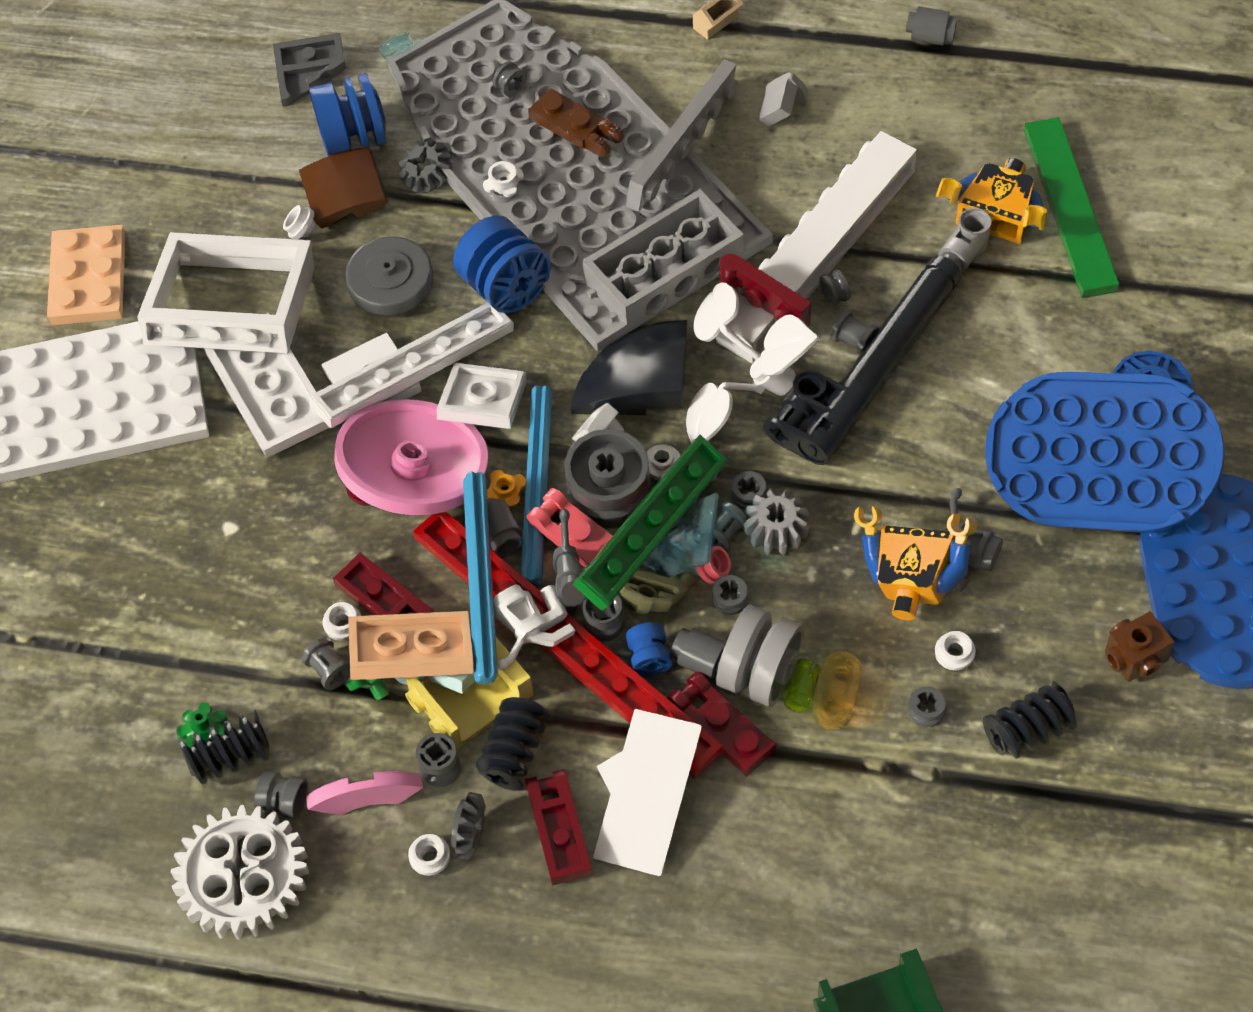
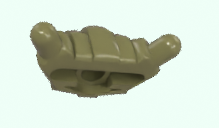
M637 570L618 595L623 604L632 607L638 614L644 615L648 614V612L663 613L667 612L671 606L677 604L686 595L687 590L695 584V578L690 573H685L679 578L677 576L669 578L650 571Z

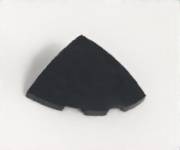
M674 320L647 325L620 337L605 347L583 372L573 395L571 414L591 415L593 411L606 403L610 404L618 412L617 415L646 416V407L683 408L687 320Z

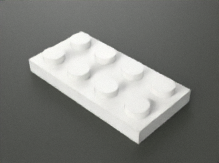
M272 334V338L278 339V334ZM204 348L207 357L266 458L330 428L310 405L309 396L316 393L291 349H289L288 353Z

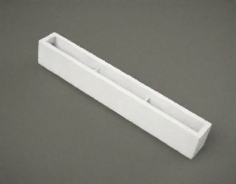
M880 131L872 142L867 141L863 145L858 158L853 164H847L843 168L839 180L832 188L827 187L823 191L815 208L804 213L796 230L791 235L787 234L784 236L777 252L771 259L766 258L761 263L759 269L805 299H808L820 285V276L828 275L913 175L915 172L917 149ZM737 293L739 297V311L736 317L727 324V327L737 337L761 354L765 350V337L777 320L764 309L752 306L745 297ZM721 331L716 336L717 344L753 364L755 359L723 335Z

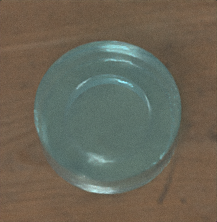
M402 32L382 42L378 48L383 58L387 59L408 49L414 43L408 32Z

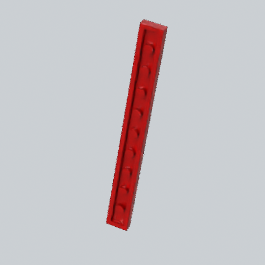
M447 512L430 515L413 530L414 539L469 585L466 528ZM490 549L493 598L503 590L516 584L523 591H528L531 594L541 615L548 612L549 610L540 593L541 591ZM569 615L563 621L545 631L552 634L568 624L572 625L575 629L573 636L554 647L539 646L629 724H631L635 709L697 724ZM701 728L689 772L693 779H696L723 753V745L703 728Z

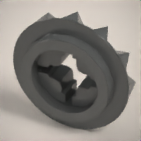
M431 138L426 142L416 140V146L411 150L405 149L406 156L403 160L398 161L401 167V172L398 175L410 190L419 193L430 192L440 187L447 180L440 168L452 169L453 163L452 155L448 148L442 142H436ZM427 158L432 164L424 166L422 171L417 165L424 163Z
M469 792L466 798L460 801L456 810L451 842L457 858L468 860L476 853L477 846L480 844L486 808L482 794Z

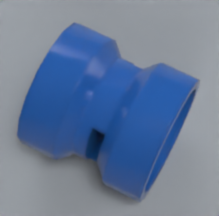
M648 622L636 625L627 631L626 640L628 648L634 652L631 663L635 672L642 677H651L662 674L671 668L672 659L670 651L664 647L667 639L663 625Z

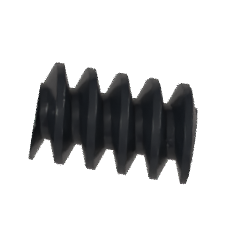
M1053 681L1051 686L1045 685L1039 688L1038 693L1032 692L1025 695L1024 701L1018 699L1011 703L1010 708L1002 707L998 709L996 716L989 714L983 717V726L990 744L998 754L1002 756L1004 752L1008 751L1012 757L1018 759L1021 757L1019 744H1022L1029 752L1035 750L1034 736L1042 744H1046L1049 742L1048 729L1056 737H1060L1063 735L1061 722H1064L1072 730L1077 728V721L1074 715L1073 704L1066 691L1058 682Z
M510 697L501 701L500 713L495 716L493 721L494 727L490 729L487 736L489 741L483 745V755L478 758L476 768L491 783L507 790L520 791L523 784L514 776H527L529 770L521 762L528 763L533 761L534 754L527 748H538L540 741L533 734H543L546 728L538 719L548 720L550 714L542 705L533 700Z
M256 710L254 711V723H251L244 715L239 716L238 729H235L228 720L224 721L223 735H220L213 726L209 727L207 741H204L197 732L193 733V746L191 747L182 738L178 739L191 775L195 776L202 785L208 781V770L219 779L223 777L224 764L235 773L238 771L239 758L249 767L254 765L255 752L264 761L269 759V742Z

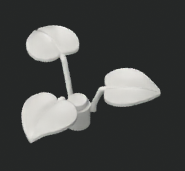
M726 283L717 284L713 292L709 293L696 313L694 320L695 335L700 340L708 342L713 340L721 331L723 335L755 359L750 369V375L755 383L723 382L719 388L713 383L705 384L696 393L687 411L686 427L691 443L700 434L707 441L710 440L726 423L733 405L732 395L728 390L755 391L762 394L764 389H767L779 396L788 393L793 386L795 372L789 366L804 355L820 340V337L809 329L801 319L794 315H786L776 321L768 331L764 340L765 350L760 355L728 329L727 324L736 317L739 311V297L732 286Z

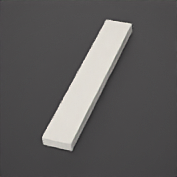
M487 302L310 395V405L330 428H333L346 421L359 410L384 401L513 332L514 322L505 313L496 311Z

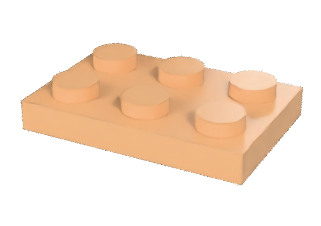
M123 225L52 231L47 319L51 326L122 319L125 231Z
M468 611L348 617L351 680L473 674V653Z

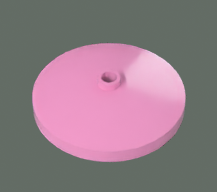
M410 399L389 400L367 406L347 419L340 428L336 438L334 461L337 473L345 486L366 503L398 514L430 515L446 512L464 504L463 479L468 472H482L486 477L488 464L487 445L481 433L473 424L437 420L436 409L438 404Z

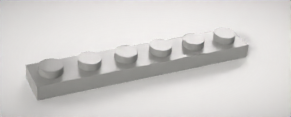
M725 59L631 178L626 207L639 212L648 200L653 201L655 199L661 182L664 179L669 180L671 178L677 161L679 159L684 160L687 157L693 140L702 137L709 119H715L721 110L723 101L732 98L738 83L734 79L737 64Z

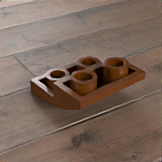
M369 147L336 153L299 169L310 209L314 211V222L321 229L350 213H353L360 219L388 203L372 151Z

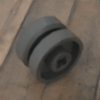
M613 429L592 431L580 437L569 448L564 461L569 502L604 529L621 527L651 491L646 450L639 440L633 436Z

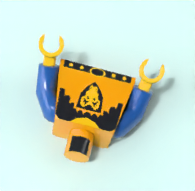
M1009 158L1004 167L991 163L985 164L979 173H973L961 181L952 178L941 179L936 197H946L952 205H955L958 201L957 225L963 211L970 208L983 209L991 217L990 235L1017 244H1021L1024 229L1028 225L1039 227V230H1044L1047 209L1043 207L1040 194L1032 190L1034 179L1024 174L1026 165L1017 158Z
M872 506L873 519L871 522H867L864 519L863 507H858L855 510L854 518L859 526L865 528V532L861 535L865 562L873 583L881 588L886 598L895 600L892 615L896 618L906 621L914 620L919 603L931 605L941 603L945 593L950 592L967 575L971 542L967 539L978 527L974 517L966 518L964 530L959 526L961 515L957 513L949 517L947 521L948 531L882 525L881 531H877L876 525L880 523L883 515L881 509L878 506Z

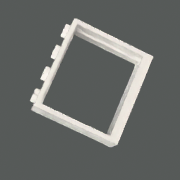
M170 232L137 316L143 345L288 353L315 269L311 240ZM180 254H189V257H181ZM181 265L290 271L276 315L165 308ZM157 327L161 328V332L156 331ZM272 334H278V339L272 338Z

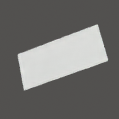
M638 709L634 710L593 855L594 859L661 876L701 732V725Z

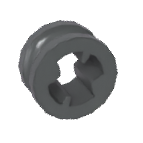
M505 62L496 70L492 80L493 86L501 90L507 97L515 96L524 87L527 73L522 68H518L514 62Z
M840 270L832 271L830 277L826 274L820 276L821 291L830 306L837 305L839 299L848 301L851 298L848 282Z
M753 471L739 473L732 482V499L734 504L746 510L747 506H753V499L756 495L766 499V482L759 473ZM752 486L756 488V494L753 492H748L746 495L742 494V488L749 490Z
M726 575L716 580L712 589V601L717 611L725 615H734L743 611L748 600V589L743 579L734 575ZM728 590L729 593H731V590L737 591V599L732 600L731 597H729V600L723 599V591Z
M929 686L918 688L911 694L909 700V716L918 726L933 727L938 725L943 720L945 714L946 700L942 692L936 688ZM926 700L927 705L929 701L935 703L934 712L928 713V709L925 712L919 710L920 702Z

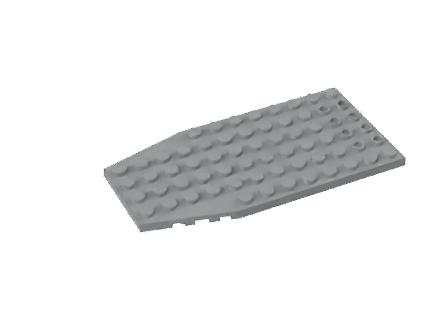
M506 0L490 1L387 60L391 75L422 141L426 142L431 138L436 142H442L452 155V169L440 168L447 178L446 182L480 220L494 215L507 217L550 257V276L548 281L543 283V291L597 352L721 275L719 269L720 259L725 254H736L746 260L773 243V234L691 149L684 160L679 159L677 161L671 178L669 180L664 179L661 182L659 191L653 201L648 200L639 212L626 207L631 178L670 128L604 60L596 55L593 58L583 52L581 46L573 41L567 43L557 36L555 30L547 25L541 27L532 21V16ZM508 61L514 62L518 68H522L527 73L524 87L518 94L512 97L505 96L501 90L493 86L492 82L496 70ZM549 88H552L604 118V120L609 119L614 124L620 126L625 138L620 143L615 144L611 140L609 141L600 136L611 146V152L604 158L587 149L582 150L529 118L528 109ZM500 161L510 162L515 168L523 171L524 178L518 182L516 186L517 193L514 196L505 197L503 194L495 191L488 193L484 190L483 182L489 179L488 170L494 163Z

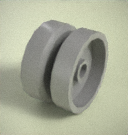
M751 604L746 606L737 618L724 647L718 666L716 685L736 694L742 692L749 685L750 699L772 708L783 693L797 661L804 636V626L784 617L772 626L771 613Z

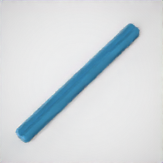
M537 385L531 390L521 575L535 587L542 583L545 536L528 522L526 516L534 507L539 508L544 503L543 497L547 493L552 394L551 388L546 385L542 387Z
M471 471L463 479L473 670L476 683L492 684L498 677L486 477L482 472L475 473Z

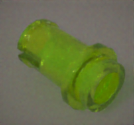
M799 659L796 662L790 686L783 691L784 705L793 712L804 713L814 704L812 694L818 675L821 672V667L819 664H815L813 671H811L814 663L812 660Z

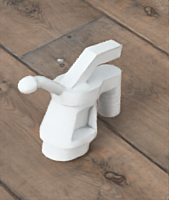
M515 584L493 598L495 618L513 632L517 639L509 656L497 662L499 670H504L508 668V665L512 664L523 644L534 643L554 647L574 635L575 629L571 624L552 634L545 632L547 629L563 621L568 615L561 598L556 593L554 585L546 586L540 592L549 610L543 615L540 614L531 594L528 591H523L519 585Z

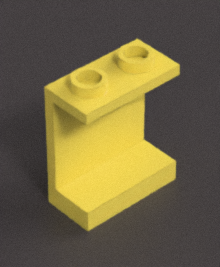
M496 637L498 662L502 658H507L510 653ZM516 660L508 665V668L504 670L498 669V677L494 683L478 684L475 681L463 694L431 682L429 677L422 682L417 677H405L409 689L405 695L411 706L417 713H421L424 710L431 719L428 723L432 731L450 737L457 749L493 724L496 714L500 713L499 707L502 700L510 697L529 699L534 695L531 677Z

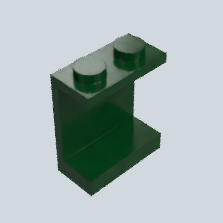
M917 948L900 954L899 966L832 989L827 979L819 981L818 998L813 999L816 1012H943Z

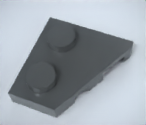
M340 33L273 44L283 107L289 106L309 93V87L321 85L346 69Z

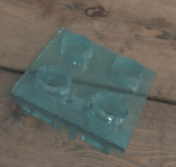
M715 493L693 502L642 565L649 567L653 570V573H657L660 576L671 577L709 563L719 494Z

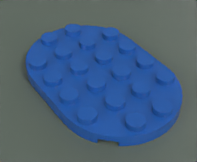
M1056 372L1029 380L1022 384V387L1013 393L1006 402L1003 401L993 416L988 429L985 457L988 473L996 491L1013 510L1030 521L1055 528L1155 532L1181 524L1196 514L1207 503L1217 488L1222 475L1225 447L1220 425L1210 407L1192 389L1176 380L1150 374Z
M1222 474L1211 498L1188 520L1161 531L1140 532V555L1152 613L1174 641L1170 656L1178 664L1182 662L1200 674L1199 678L1206 682L1227 688L1251 689L1253 688V482L1234 475Z

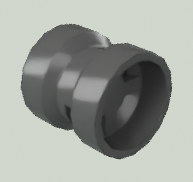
M619 595L603 611L585 597L583 601L585 629L599 641H610L617 638L624 627L622 600Z
M434 733L425 736L418 743L416 759L424 781L435 787H445L452 784L458 778L461 770L457 748L453 740L445 734Z
M266 769L260 776L256 786L254 806L255 808L260 806L262 810L269 812L273 809L280 810L282 816L296 819L301 814L306 802L308 781L296 776L287 779L282 777L280 772Z

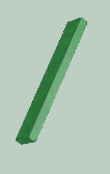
M1060 118L1025 123L1024 133L1081 297L1085 298L1117 292L1119 282Z
M701 434L697 436L572 585L601 611L608 607L728 459Z

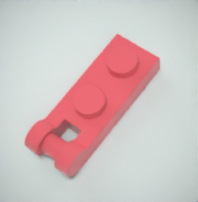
M551 488L543 497L544 503L539 508L534 507L526 518L536 530L560 547L562 545L561 523L557 525L551 520V517L555 512L560 515L562 509H567L570 513L568 520L569 545L576 548L579 562L586 568L611 539L612 535L568 502L563 493L555 488Z

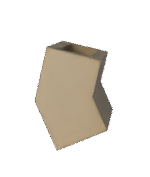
M711 0L693 14V29L707 40L738 17V8L743 5V2L741 0ZM724 11L723 14H721L719 17L713 20L715 16H717L720 12Z

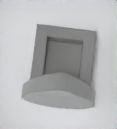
M786 73L766 85L759 121L767 126H771L790 116L794 103L806 104L808 97L807 88L795 74Z

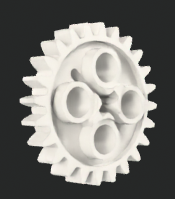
M240 805L237 816H231L228 809L223 808L222 820L217 821L209 814L207 815L209 826L206 829L198 825L192 826L197 837L194 840L182 838L181 841L187 852H177L174 854L177 863L181 866L171 869L172 876L175 880L179 881L172 885V889L176 896H181L177 902L182 911L188 910L186 915L192 924L200 920V926L205 933L210 931L215 925V931L219 938H223L228 929L231 928L236 939L239 940L244 928L249 927L253 936L256 937L259 932V924L264 923L272 930L274 929L273 916L277 914L281 918H288L284 906L286 904L299 905V900L294 891L306 890V884L300 876L309 874L307 864L301 862L308 858L304 847H299L302 843L298 832L291 833L292 827L288 820L279 824L280 820L274 811L264 819V813L260 806H257L252 815L249 816L244 805ZM241 838H245L241 849V857L246 867L240 871L238 842ZM262 846L271 847L265 855L253 856L258 848ZM229 848V851L223 857L212 858L218 849ZM240 873L242 903L239 906H236L239 893V884L235 876L239 875ZM269 885L267 891L262 895H251L257 886ZM217 887H227L225 893L220 897L210 898L211 892Z

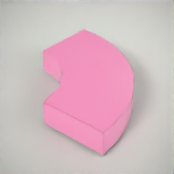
M404 771L374 772V779L349 784L348 778H344L324 785L306 796L307 808L312 811L342 816L351 810L368 805H399L423 788L422 776L418 773Z

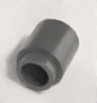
M918 6L916 13L909 12L906 32L912 33L911 40L941 46L944 43L952 44L958 17L950 15L949 11Z
M494 498L487 499L490 549L499 557L509 556L522 546V530L506 501Z
M682 628L675 638L670 655L678 660V665L694 672L698 671L705 677L714 680L717 676L719 662L726 642L696 628H693L691 631Z

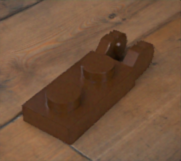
M549 88L528 109L529 118L582 150L587 149L604 158L611 152V146L600 136L609 141L611 140L615 144L620 143L625 138L620 126L614 124L609 119L604 120V118L552 88Z

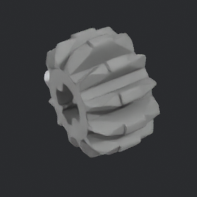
M771 489L767 492L766 499L758 495L755 496L753 506H747L745 510V515L748 519L744 523V532L746 536H751L753 548L764 545L766 555L773 549H778L782 556L787 552V546L798 550L801 545V539H806L809 533V526L807 525L809 522V512L807 509L802 508L803 502L800 497L789 500L787 489L781 496H775Z

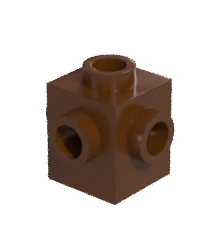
M1149 611L1133 621L1125 619L1117 623L1109 632L1105 655L1111 668L1116 672H1121L1125 679L1130 682L1139 676L1148 678L1159 671L1163 663L1169 660L1174 641L1153 613Z

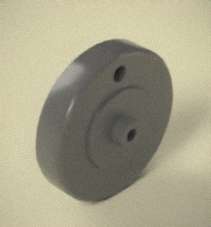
M382 237L364 244L354 252L347 263L345 278L349 294L359 307L378 315H396L415 308L427 297L433 285V270L427 252L419 244L402 237Z

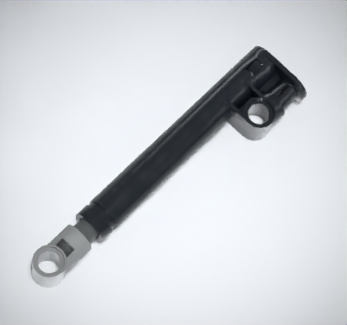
M970 208L961 213L957 228L940 249L939 256L931 258L839 383L813 370H805L795 376L792 390L783 400L781 411L775 418H768L763 425L765 433L772 441L814 464H827L947 300L952 290L960 282L962 272L968 268L977 255L982 254L987 249L991 230V217L986 211L979 208Z

